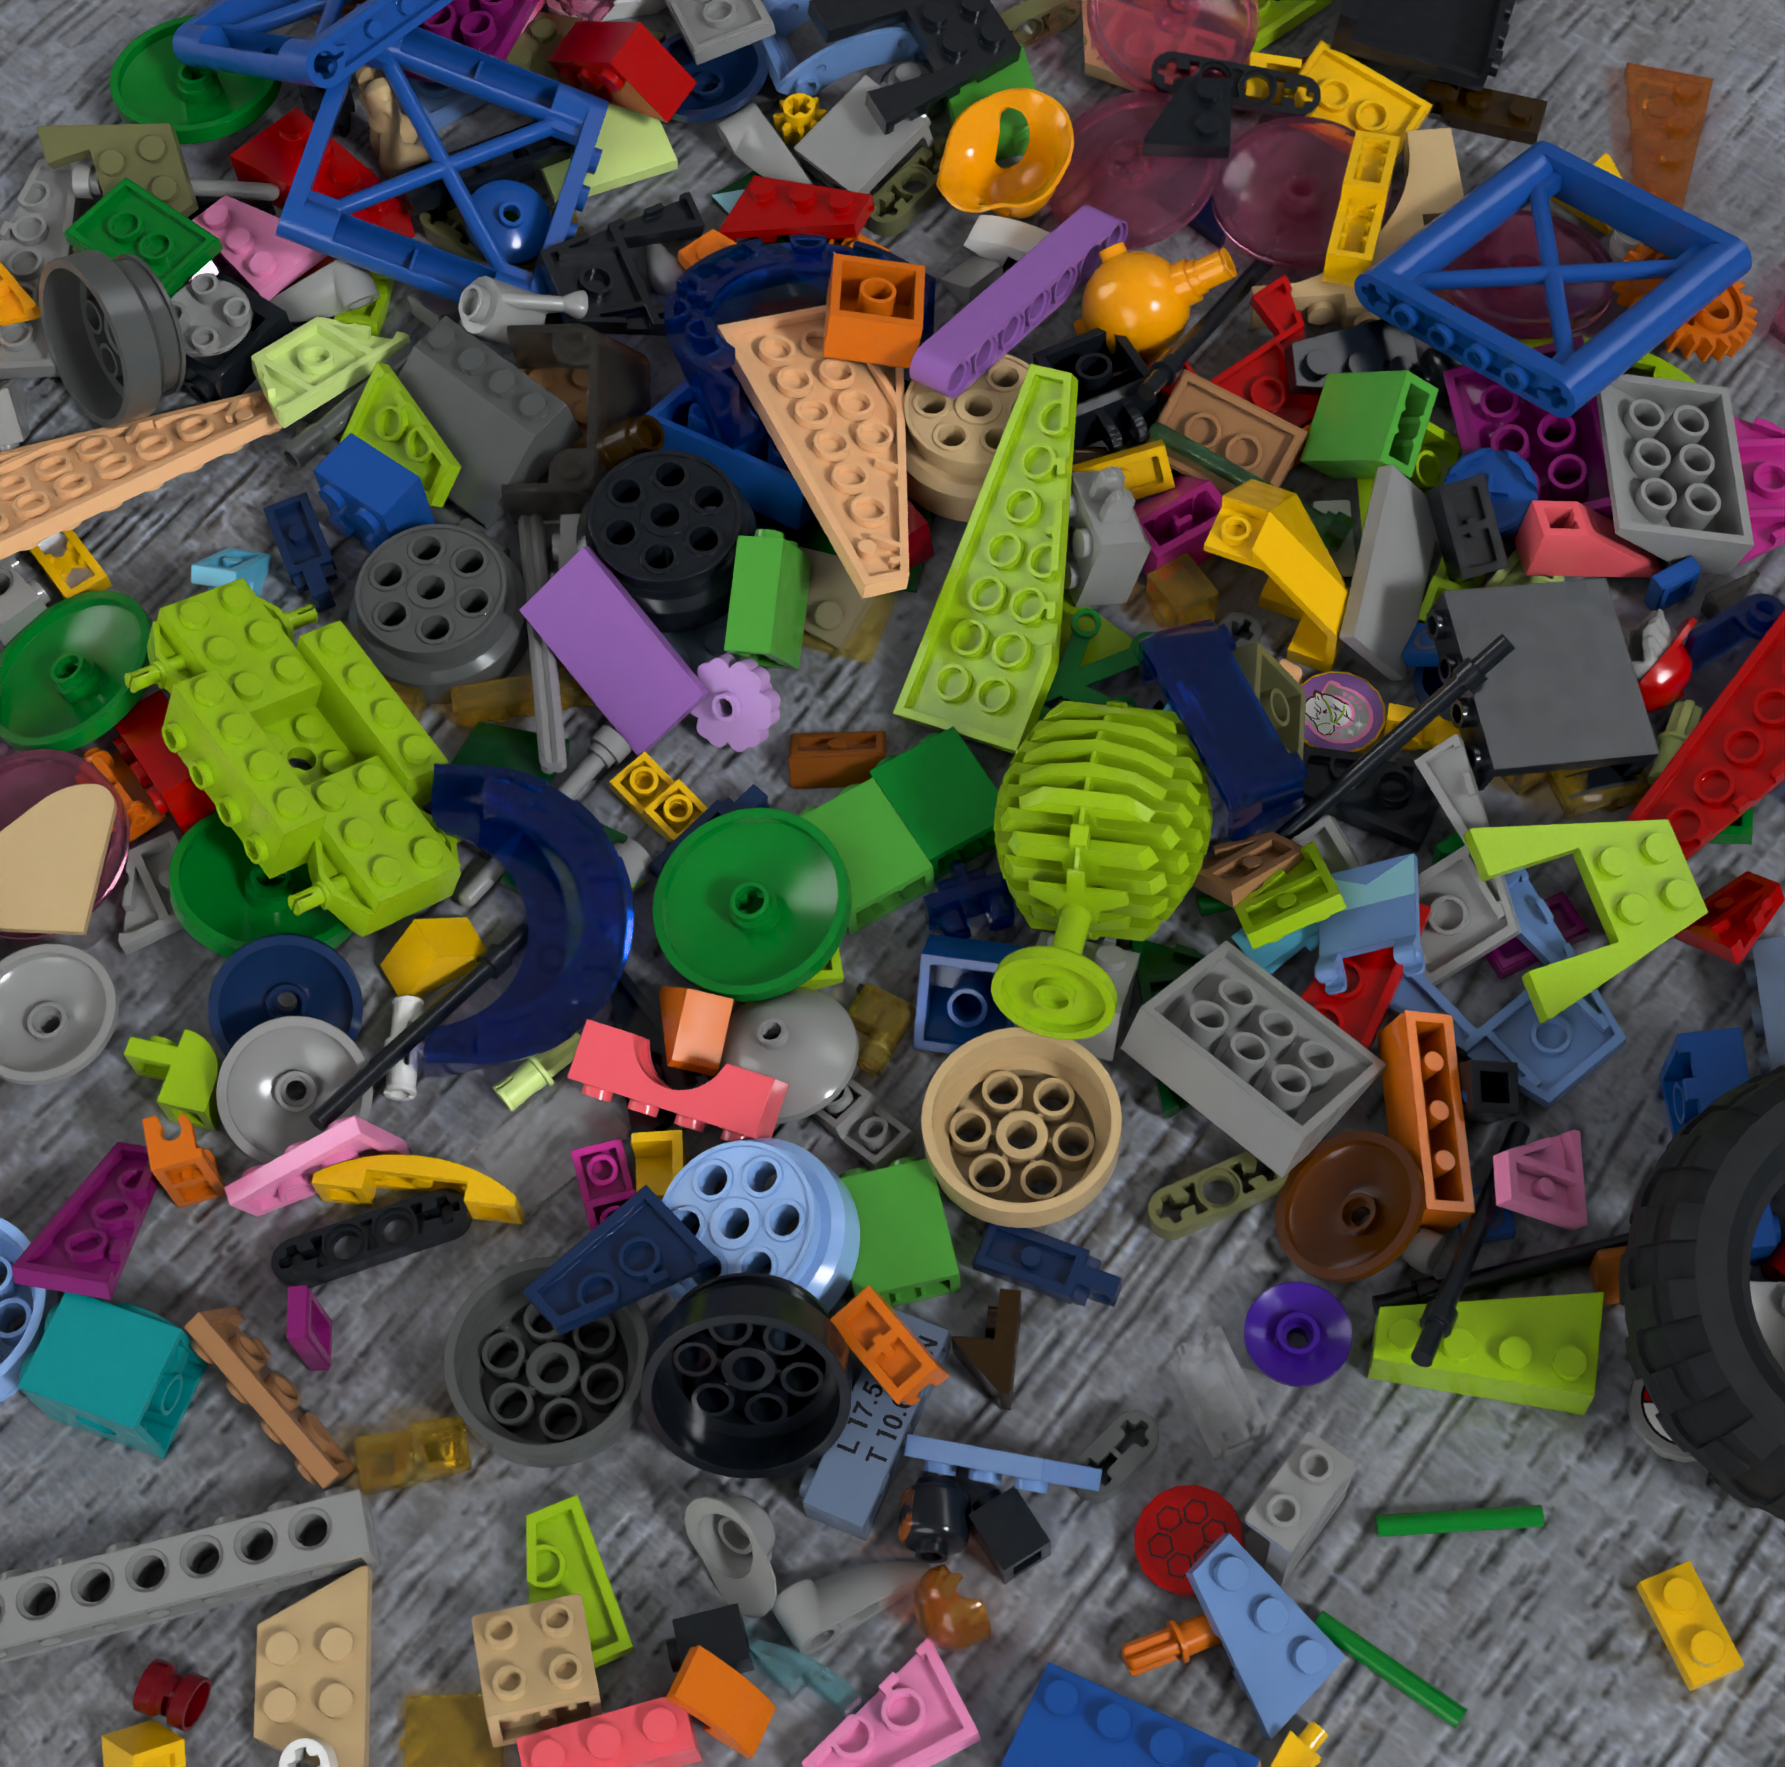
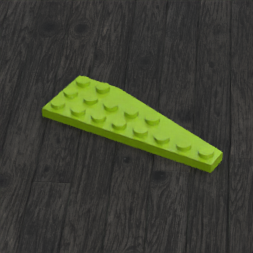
M1030 364L893 711V714L901 720L940 732L954 726L963 739L1013 754L1017 752L1038 721L1059 666L1078 380L1072 373Z

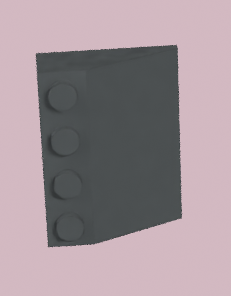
M446 315L413 347L398 375L401 383L462 467L447 499L486 530H489L583 435L566 403Z

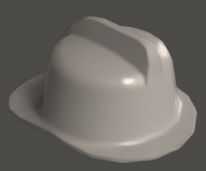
M735 1491L723 1499L710 1496L695 1498L686 1508L684 1517L686 1532L694 1548L703 1559L717 1589L727 1604L738 1603L742 1615L750 1618L765 1616L773 1608L777 1596L776 1577L770 1564L776 1537L771 1518L757 1502L748 1498L742 1491Z

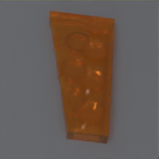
M1627 62L1624 71V85L1627 86L1626 111L1630 125L1629 150L1632 151V184L1683 210L1713 79Z

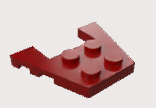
M1284 274L1254 294L1249 302L1275 338L1211 379L1210 382L1302 429L1313 421L1321 395L1289 393L1284 351L1291 343L1304 340L1306 336L1303 330L1305 324L1300 310H1296L1291 295L1292 287L1290 281ZM1156 360L1148 364L1147 367L1150 369ZM1188 362L1183 365V371L1186 369L1196 374ZM1180 376L1172 385L1164 386L1160 392L1169 398Z

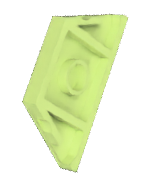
M317 316L252 355V369L279 425L285 429L371 375L377 362L384 363L406 343H410V335L397 331L392 339L373 336L371 334V326L356 323L344 324L338 320Z

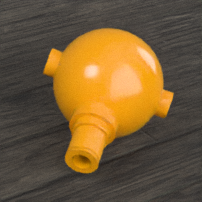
M1124 242L1114 244L1098 253L1102 264L1093 272L1085 286L1081 304L1082 317L1074 321V329L1077 336L1096 328L1106 331V344L1113 355L1116 349L1114 334L1126 336L1145 364L1148 365L1163 353L1168 352L1181 338L1188 324L1192 305L1202 301L1203 295L1209 293L1210 289L1237 277L1234 262L1224 247L1197 260L1187 261L1183 258L1171 264L1166 259L1153 253L1144 251L1127 252Z

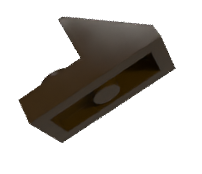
M1000 1289L998 1306H988L985 1338H994V1340L963 1336L951 1337L952 1350L956 1358L1000 1409L1011 1410L1022 1312L1021 1291Z

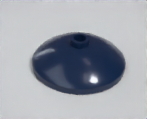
M680 33L661 43L697 82L671 119L703 123L729 116L748 104L760 91L767 78L768 59L760 41L699 65L694 61Z
M276 933L262 936L234 951L217 972L211 986L208 1001V1017L211 1031L216 1043L226 1056L234 1044L249 1030L268 1020L284 1016H308L326 1021L345 1032L355 1042L362 1023L363 998L359 981L349 963L328 944L313 937L295 933ZM284 992H290L295 995L297 1001L294 1005L286 1007L281 1005L277 998Z

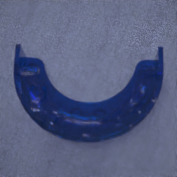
M803 234L790 235L789 243L763 245L762 238L740 242L718 250L689 267L677 279L676 290L672 296L666 299L664 307L665 330L699 411L710 430L732 450L752 440L758 435L760 430L759 418L749 406L743 387L731 368L735 364V348L717 332V325L826 305L834 253L909 263L908 261L891 252L860 241H855L853 248L827 244V236ZM926 272L923 330L919 347L934 334L936 278Z
M434 764L431 794L433 823L445 835L457 837L482 849L506 870L522 897L527 917L528 937L520 969L509 987L496 1001L471 1017L449 1025L439 1026L426 1038L423 1055V1078L463 1074L521 1061L555 1048L574 1036L585 1026L587 1019L592 1020L612 995L628 960L634 930V900L624 861L621 856L619 857L614 845L605 833L604 826L577 799L574 801L561 791L549 786L548 781L521 771L492 766Z

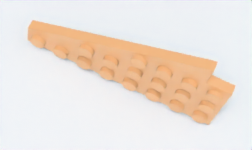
M826 305L717 325L716 341L861 598L864 599L907 589L909 580L904 368L823 357Z
M263 390L145 417L115 428H98L1 451L0 560L19 551L30 550L36 547L42 540L61 531L75 529L82 521L103 511L115 510L124 501L143 492L157 490L163 486L164 482L183 473L197 471L206 462L223 454L237 452L243 448L244 444L263 435L279 432L283 427L279 425Z

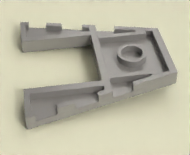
M1457 733L1414 760L1465 844L1460 849L1418 874L1419 903L1431 907V915L1420 938L1425 960V971L1422 974L1434 986L1522 933L1505 876L1482 882L1463 837L1469 829L1489 827V823L1464 741ZM1330 815L1291 839V841L1303 847L1314 841L1331 874L1363 866L1335 818Z

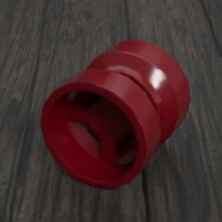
M162 1658L154 1659L138 1682L133 1698V1709L149 1717H154L158 1714L164 1716L170 1726L187 1732L197 1723L207 1705L211 1691V1680L195 1672L187 1675L178 1672L177 1666L174 1663Z

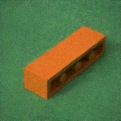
M1405 1010L1378 1032L1380 1059L1387 1064L1382 1072L1388 1137L1398 1142L1411 1154L1422 1173L1425 1185V1207L1419 1227L1446 1233L1475 1213L1452 1015Z

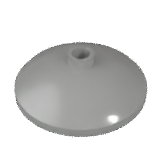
M41 944L21 949L0 961L1 1079L22 1085H44L58 1082L84 1069L103 1051L117 1023L119 1002L112 978L96 958L76 947L63 944ZM60 1023L55 1031L46 1033L50 1025Z
M796 988L771 999L746 1002L730 1015L719 1070L716 1075L728 1063L789 1084L776 1124L800 1120L823 1109L848 1084L858 1060L859 1041L857 1032L849 1014L836 1000L812 989ZM780 1034L777 1038L769 1040L771 1037Z
M284 1016L257 1025L234 1044L224 1059L219 1072L216 1101L220 1119L226 1132L233 1142L251 1158L263 1164L271 1162L283 1155L290 1145L300 1141H308L328 1130V1127L324 1131L316 1128L309 1116L367 1064L365 1056L345 1032L317 1018ZM298 1080L304 1083L306 1086L305 1096L300 1099L291 1098L287 1093V1085L290 1082ZM373 1086L337 1119L355 1115L367 1121L372 1107Z

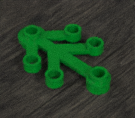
M1084 608L1077 611L1071 623V637L1059 663L1045 703L1057 698L1072 702L1106 705L1108 701L1127 702V705H1132L1133 708H1138L1137 703L1128 696H1120L1115 699L1087 686L1132 668L1143 673H1152L1159 670L1165 663L1168 655L1166 641L1155 632H1143L1132 640L1128 649L1078 668L1090 639L1094 638L1100 630L1101 618L1093 609ZM1082 617H1089L1094 621L1095 628L1092 631L1084 632L1079 629L1077 621ZM1147 642L1153 643L1158 649V654L1155 657L1147 658L1141 653L1140 646ZM1043 705L1037 723L1043 720L1052 709Z

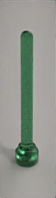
M1154 423L1149 429V435L1154 441L1162 439L1165 447L1237 487L1250 479L1272 485L1163 423ZM1301 501L1325 547L1337 553L1356 520L1340 511L1334 514L1328 510L1324 514Z

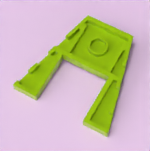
M1668 819L1482 827L1469 829L1463 835L1482 882L1572 854L1610 945L1528 971L1521 976L1540 1024L1546 1023L1708 913Z

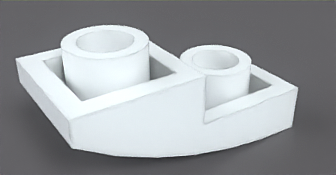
M979 215L963 246L975 252L979 257L997 262L1003 266L1008 256L1019 261L1046 238L1050 232L1010 218Z

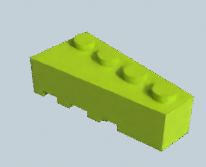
M1604 1292L1458 1302L1456 1306L1458 1318L1451 1335L1442 1339L1433 1363L1429 1367H1421L1411 1359V1354L1422 1331L1420 1319L1427 1304L1380 1307L1373 1329L1367 1379L1585 1415L1595 1396Z

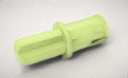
M1686 699L1685 702L1678 701L1674 704L1665 732L1660 733L1656 739L1660 754L1655 758L1652 770L1647 778L1651 786L1699 724L1703 713L1702 708L1695 705V701Z
M569 1029L536 1056L529 1052L525 1055L527 1058L525 1062L507 1077H504L492 1086L496 1095L511 1112L515 1111L525 1100L545 1085L549 1087L554 1085L552 1077L573 1062L581 1038L580 1034L574 1029Z

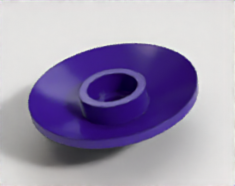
M1287 1282L1269 1288L1253 1302L1245 1319L1244 1342L1252 1362L1264 1375L1284 1385L1307 1387L1328 1380L1342 1368L1351 1349L1352 1326L1345 1308L1331 1293L1310 1283ZM1292 1333H1299L1305 1337L1306 1344L1303 1347L1295 1348L1287 1342L1286 1338Z

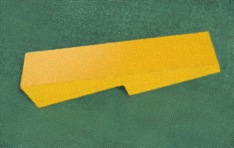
M1356 130L1343 180L1341 198L1326 253L1322 282L1354 287L1356 278L1373 265L1400 136Z

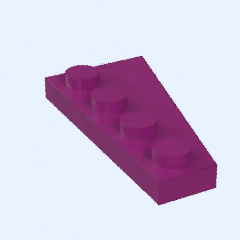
M117 1142L11 1266L15 1284L111 1300L159 1184V1181L151 1172L147 1146Z

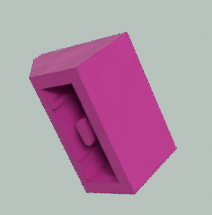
M1180 475L1173 479L1174 489L1135 500L1133 508L1152 547L1143 565L1142 572L1155 588L1215 556V554L1203 551L1204 543L1222 507V495L1210 480Z

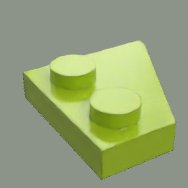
M1314 841L1300 849L1304 859L1286 874L1284 870L1278 868L1264 880L1263 885L1258 890L1249 893L1234 906V910L1253 950L1268 943L1277 942L1292 932L1315 922L1324 921L1331 915L1347 908Z

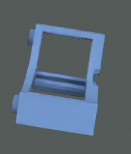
M810 0L762 1L774 23L776 34L759 41L766 52L768 72L777 92L790 96L796 93H804L814 98L820 91L836 80L867 67L895 64L908 60L924 63L928 61L905 23L902 22L895 24L896 27L877 29L845 38L820 50L798 64L787 36L811 19L808 15Z

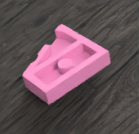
M1574 1129L1555 1137H1548L1528 1145L1514 1147L1493 1156L1496 1206L1570 1231L1588 1225L1580 1131Z

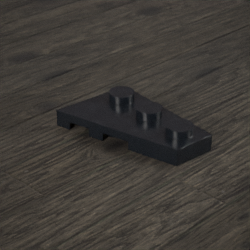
M1383 319L1293 342L1284 351L1289 393L1321 395L1326 376L1330 373L1408 370L1414 374V370L1418 366L1415 337Z

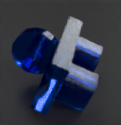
M961 860L950 862L952 877L936 882L938 892L923 897L926 909L925 920L930 931L937 929L939 935L968 939L971 937V928L967 919L984 914L990 931H999L1015 924L1014 898L1009 892L1002 872L986 876L983 867L966 872Z

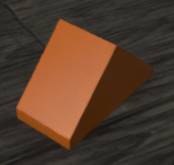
M662 986L659 991L667 1066L715 1076L719 1070L734 999L689 988Z

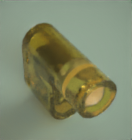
M859 983L856 989L857 995L847 1010L855 1029L869 1036L858 1054L857 1066L873 1076H881L915 1019L916 1008L906 1000L875 985Z

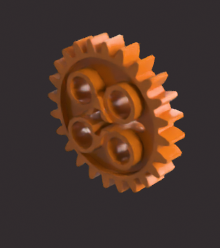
M1639 243L1633 251H1628L1622 262L1667 260L1673 258ZM1665 279L1616 281L1612 287L1615 292L1620 293L1616 303L1630 308ZM1735 282L1666 338L1664 342H1666L1667 352L1671 353L1675 347L1680 348L1685 359H1689L1692 353L1695 352L1702 362H1706L1710 355L1718 362L1725 355L1732 358L1738 350L1744 347L1752 336V331L1757 326V322L1753 319L1758 311L1749 306L1754 298L1753 296L1741 293L1746 286L1745 283Z

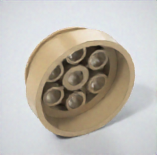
M1005 354L956 398H949L920 383L911 381L904 399L907 495L918 505L948 519L962 522L969 521L1030 365L1012 355Z
M1022 1027L991 1031L971 1039L956 1049L940 1065L931 1079L925 1093L921 1115L925 1157L941 1190L951 1201L970 1215L1005 1227L1031 1228L1049 1225L1082 1210L1094 1200L1109 1181L1115 1169L1121 1145L1122 1114L1119 1096L1109 1073L1099 1060L1074 1040L1049 1038L1032 1033ZM998 1092H1008L1016 1097L1007 1104H998L990 1099ZM1056 1098L1062 1100L1067 1105L1061 1110L1050 1111L1041 1104L1048 1099ZM967 1129H976L984 1134L982 1138L975 1142H966L958 1137L961 1132ZM1017 1136H1027L1035 1141L1031 1147L1026 1149H1017L1010 1145L1009 1142ZM1068 1143H1079L1087 1150L1081 1155L1069 1156L1063 1153L1061 1148ZM989 1173L996 1174L1003 1179L999 1185L990 1188L983 1187L977 1183L979 1177ZM1043 1180L1050 1182L1055 1188L1050 1193L1039 1195L1030 1191L1028 1187L1033 1182Z

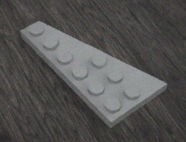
M38 159L17 198L19 206L10 222L4 221L0 229V262L33 299L38 308L39 282L45 265L53 259L73 254V246L67 243L63 232L80 217L82 198H77L74 195L72 171L76 163H83L82 160L52 169L47 164L46 159ZM41 317L35 320L0 326V380L19 377L21 379L60 377L47 345Z

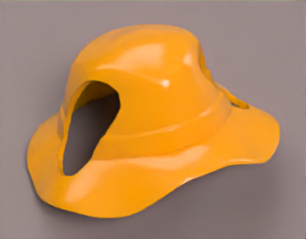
M1030 88L1006 89L971 104L956 118L951 127L936 181L937 188L953 207L963 212L981 213L992 210L1000 217L1014 220L1025 219L1034 215L1053 196L1071 161L1074 149V133L1068 113L1054 98ZM1013 108L1022 112L1027 120L1030 135L1029 144L1023 158L1010 167H1000L995 162L1000 135L1001 114L1006 109Z

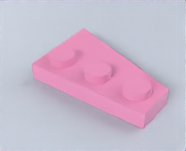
M929 1636L915 1649L916 1655L896 1674L892 1672L878 1686L879 1691L856 1714L848 1715L801 1762L803 1767H931L981 1741L979 1732Z

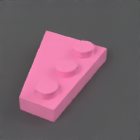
M224 195L192 220L220 239L223 250L218 254L255 293L268 301L328 256L275 236L280 218L227 195Z
M355 1115L343 1117L332 1122L328 1126V1130L316 1137L290 1145L283 1155L271 1162L247 1169L241 1175L242 1178L227 1185L224 1189L230 1206L258 1217L316 1195L317 1191L311 1183L313 1173L324 1168L362 1157L410 1155L404 1139Z

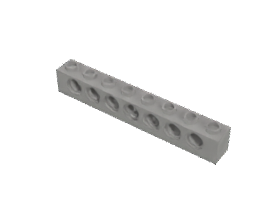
M337 1487L324 1491L320 1495L321 1499L302 1504L295 1500L281 1501L270 1505L266 1513L251 1517H246L244 1514L226 1515L216 1519L213 1522L214 1526L193 1531L191 1528H175L163 1532L160 1535V1540L141 1545L135 1541L120 1542L107 1547L105 1554L89 1558L82 1555L61 1557L52 1562V1567L34 1572L29 1569H14L0 1574V1663L343 1576L360 1566H368L369 1568L381 1566L371 1503L360 1489L353 1490L351 1487ZM320 1525L327 1526V1534L322 1542L315 1546H305V1537L312 1528ZM265 1539H273V1548L265 1558L251 1560L252 1550L257 1543ZM210 1553H219V1561L216 1567L206 1574H198L200 1561ZM165 1566L162 1580L154 1587L144 1588L147 1574L156 1567ZM110 1580L111 1584L107 1595L99 1601L91 1602L90 1596L93 1588L101 1581ZM56 1593V1601L53 1608L48 1613L37 1616L39 1602L45 1596Z

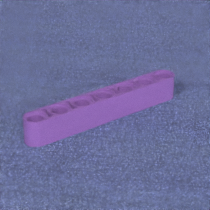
M1090 205L1080 207L917 349L910 364V378L949 398L958 397L1088 282L1093 272L1102 264L1098 253L1114 244L1125 243L1128 234L1127 222Z

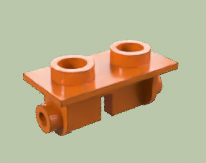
M95 747L89 749L84 754L85 772L77 776L82 784L102 785L115 797L117 813L113 828L126 845L167 819L165 814L160 815L148 796L146 789L142 788L131 768L126 764L118 751L110 755L108 751Z

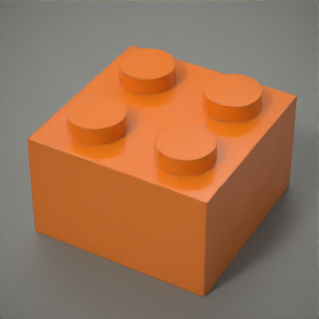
M834 253L826 299L823 357L910 369L912 358L919 348L923 330L925 265Z

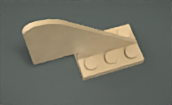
M80 784L58 790L45 797L0 831V932L65 935L87 934L117 813L116 799L106 787L99 784Z

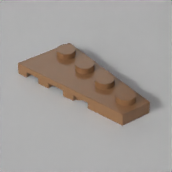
M230 1306L198 1312L183 1326L193 1337L190 1342L192 1348L207 1363H215L228 1378L225 1384L230 1393L244 1404L250 1403L262 1417L260 1425L268 1437L277 1444L282 1445L284 1443L297 1458L295 1466L299 1473L313 1485L319 1484L323 1489L338 1484L355 1469L354 1465L320 1419L311 1412H306L303 1415L299 1410L298 1406L302 1402L300 1392L289 1378H285L276 1372H271L266 1365L267 1359L272 1354L260 1338L255 1337L252 1340L240 1330L238 1326L246 1319L238 1308Z

